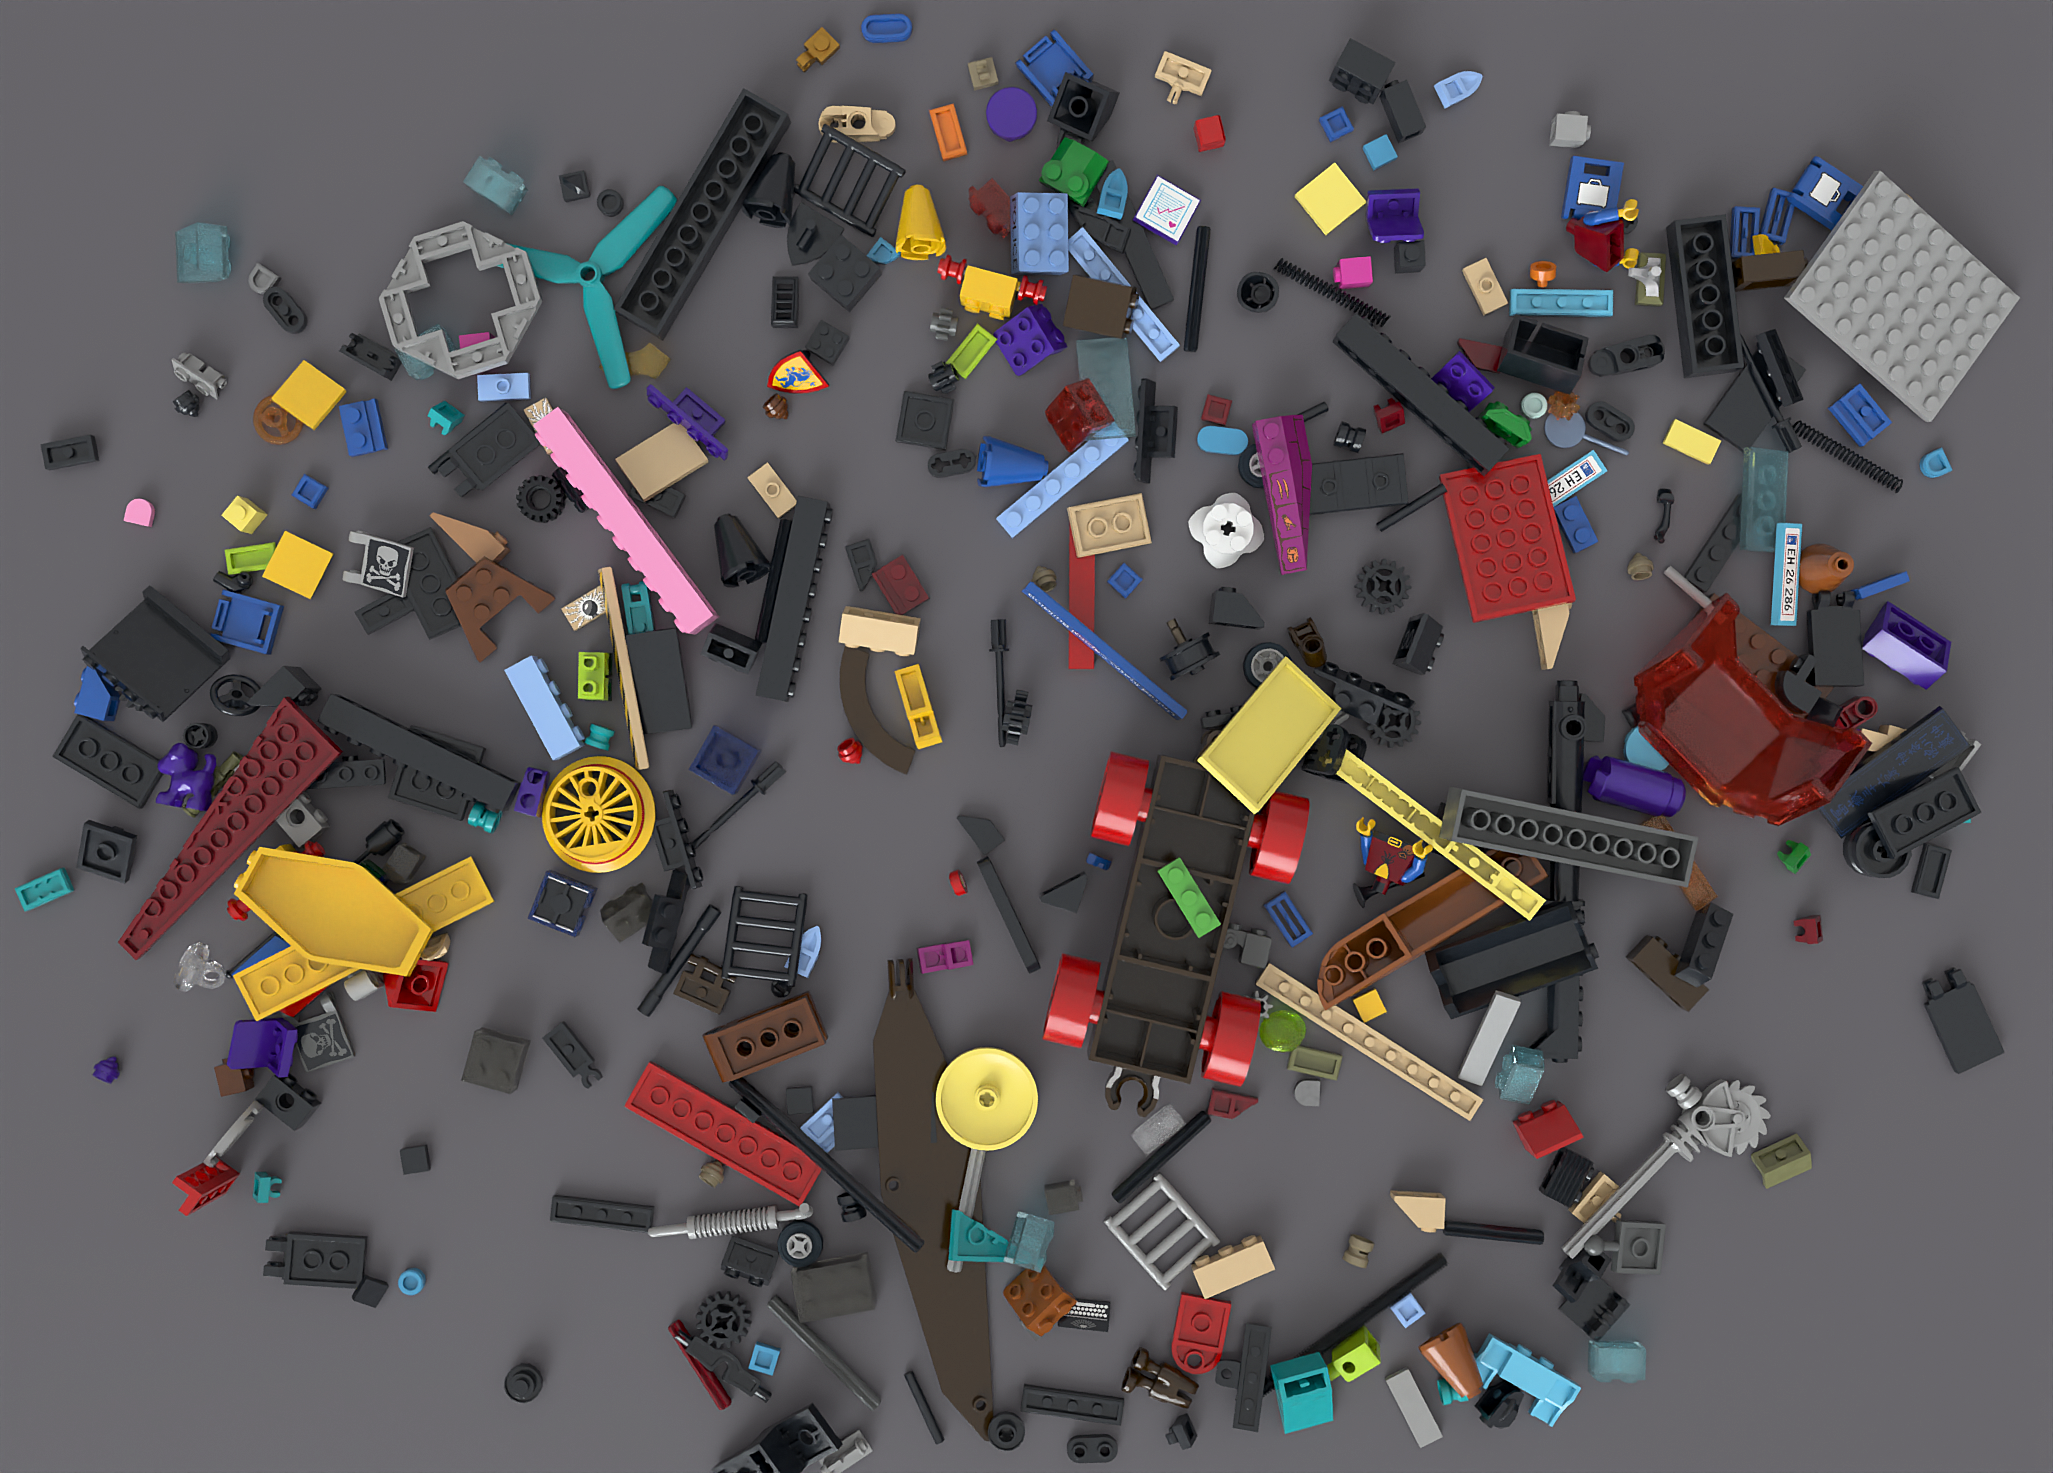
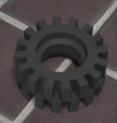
M538 475V477L531 476L529 477L530 480H524L522 482L524 485L518 487L519 495L516 494V499L519 502L516 504L521 509L520 512L535 522L547 523L549 520H555L557 515L562 514L561 509L562 507L565 508L564 499H566V496L558 485L559 483L543 475ZM540 489L546 490L550 495V503L543 509L536 508L532 503L533 494Z

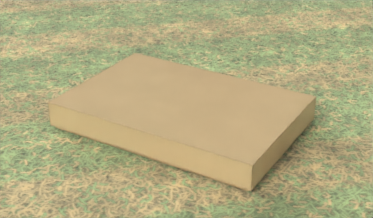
M673 423L615 459L643 502H646L708 463L705 454L695 440L687 434V429L681 424L676 425Z
M1142 493L1067 508L1077 558L1152 543Z

